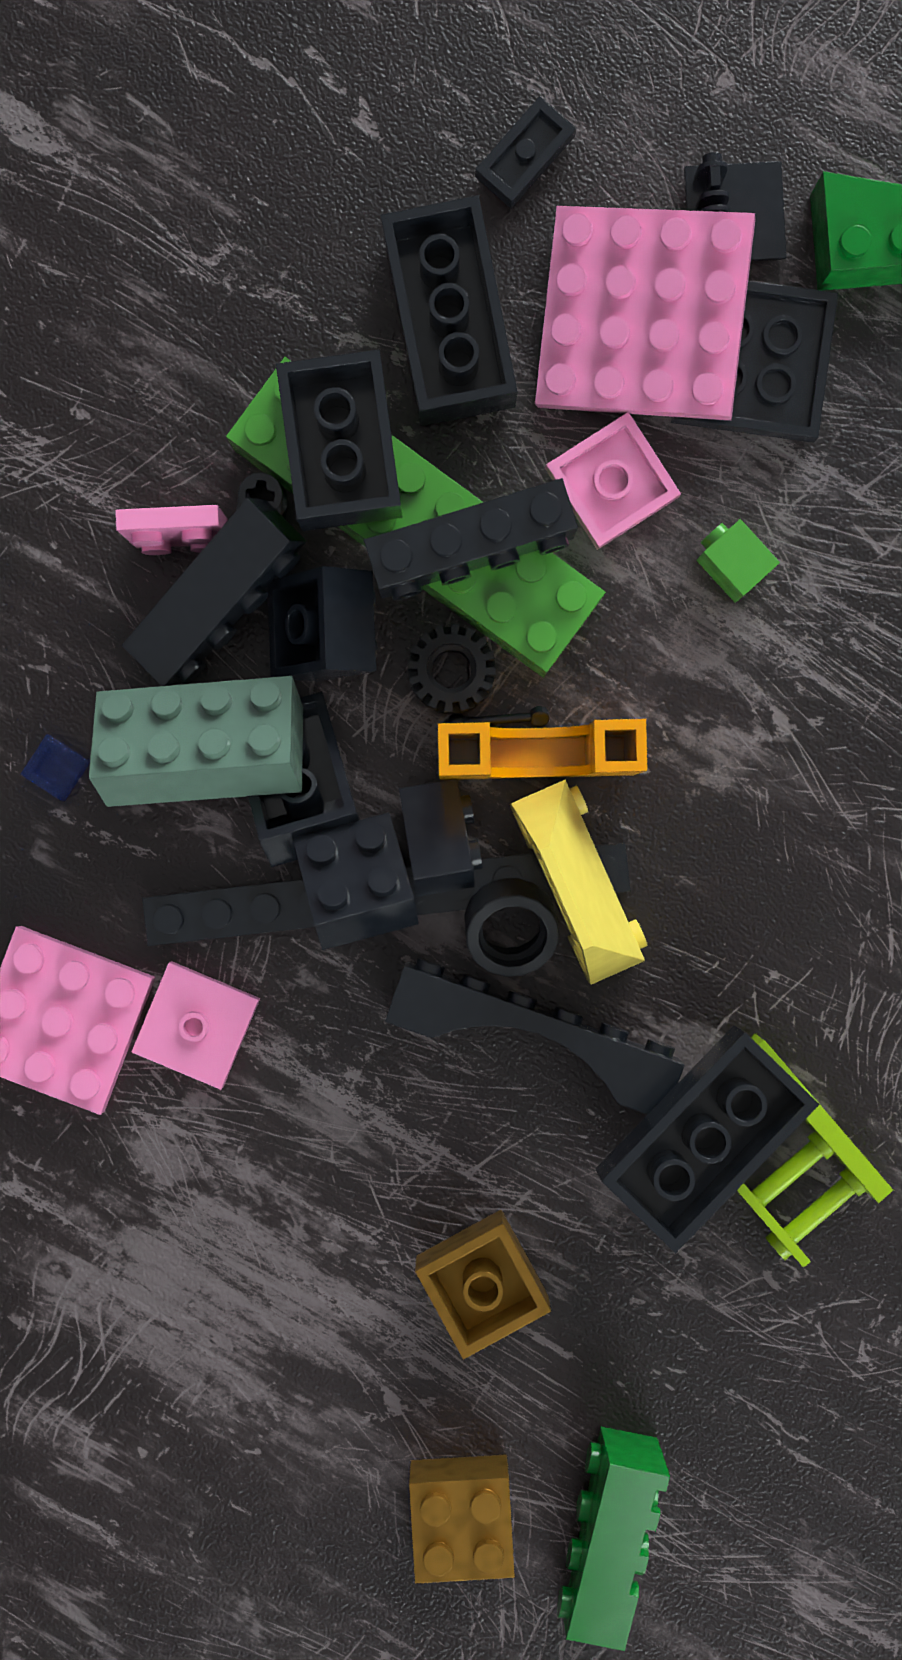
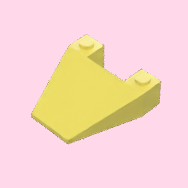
M563 780L509 804L528 848L534 849L571 933L568 939L586 980L592 985L644 962L645 959L640 949L648 946L645 936L637 920L628 922L581 816L588 812V808L578 786L569 788L566 780Z

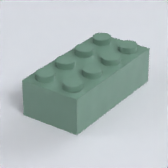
M292 676L96 692L89 779L107 807L302 792L303 705Z

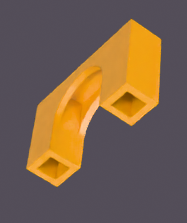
M646 719L593 720L587 725L555 728L490 727V722L438 724L440 780L633 776L647 771Z

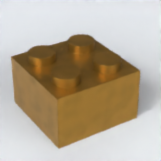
M502 1210L493 1213L416 1256L415 1272L463 1360L551 1312L548 1294Z
M507 1455L411 1460L409 1489L415 1583L515 1578Z

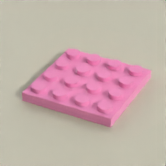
M557 206L535 405L538 408L624 414L629 412L630 414L731 421L755 228V213Z

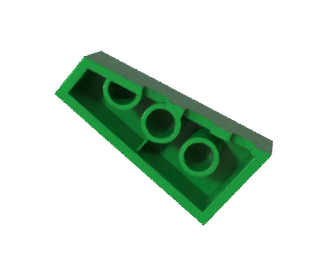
M823 171L810 194L817 290L902 284V184Z
M601 1426L598 1442H590L588 1446L585 1471L591 1474L588 1491L580 1490L578 1496L576 1521L581 1522L578 1539L571 1538L569 1542L566 1568L572 1570L569 1587L562 1585L560 1588L557 1602V1617L564 1620L566 1640L625 1651L639 1598L638 1581L633 1580L634 1574L643 1575L646 1572L649 1560V1537L645 1531L646 1529L652 1531L657 1529L661 1514L658 1507V1491H667L670 1474L657 1437Z

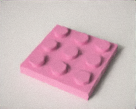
M16 927L0 967V1077L101 1115L107 1107L155 976L26 927Z

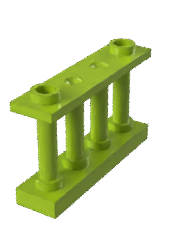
M754 1034L751 1038L815 1099L767 1042ZM821 1105L804 1120L813 1130L807 1136L809 1142L754 1190L750 1191L744 1183L737 1190L771 1229L772 1232L765 1237L784 1261L793 1255L803 1268L811 1261L798 1247L797 1243L854 1194L860 1197L866 1192L880 1203L893 1191L890 1185ZM834 1154L845 1167L839 1173L841 1179L787 1226L782 1228L765 1206L823 1156L828 1160Z

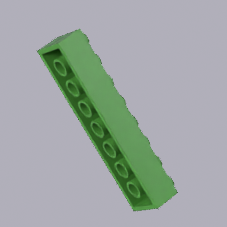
M284 357L280 363L291 362V360ZM275 369L227 434L226 438L236 453L263 473L274 477L285 489L293 494L277 370ZM391 435L403 518L338 526V528L366 547L364 539L483 503V501ZM539 550L519 556L520 561L506 568L491 570L489 565L470 571L471 577L454 584L442 585L440 580L421 586L425 592L542 678L546 676L606 593L555 554L540 555Z

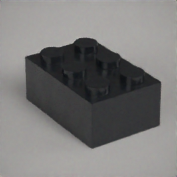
M380 349L276 363L296 517L302 531L403 518Z

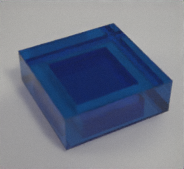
M46 734L20 775L60 801H65L90 764V760L54 736Z

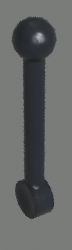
M536 706L527 713L477 717L453 714L449 717L448 723L490 722V725L531 722L536 727H542L549 722V712L546 707Z

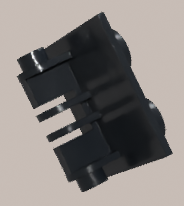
M712 152L702 157V164L684 167L686 211L755 213L751 261L782 260L787 258L781 161L727 164L725 161H722L721 153Z

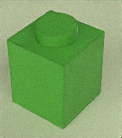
M741 519L729 529L723 522L701 541L706 550L696 560L734 603L741 599L780 563Z

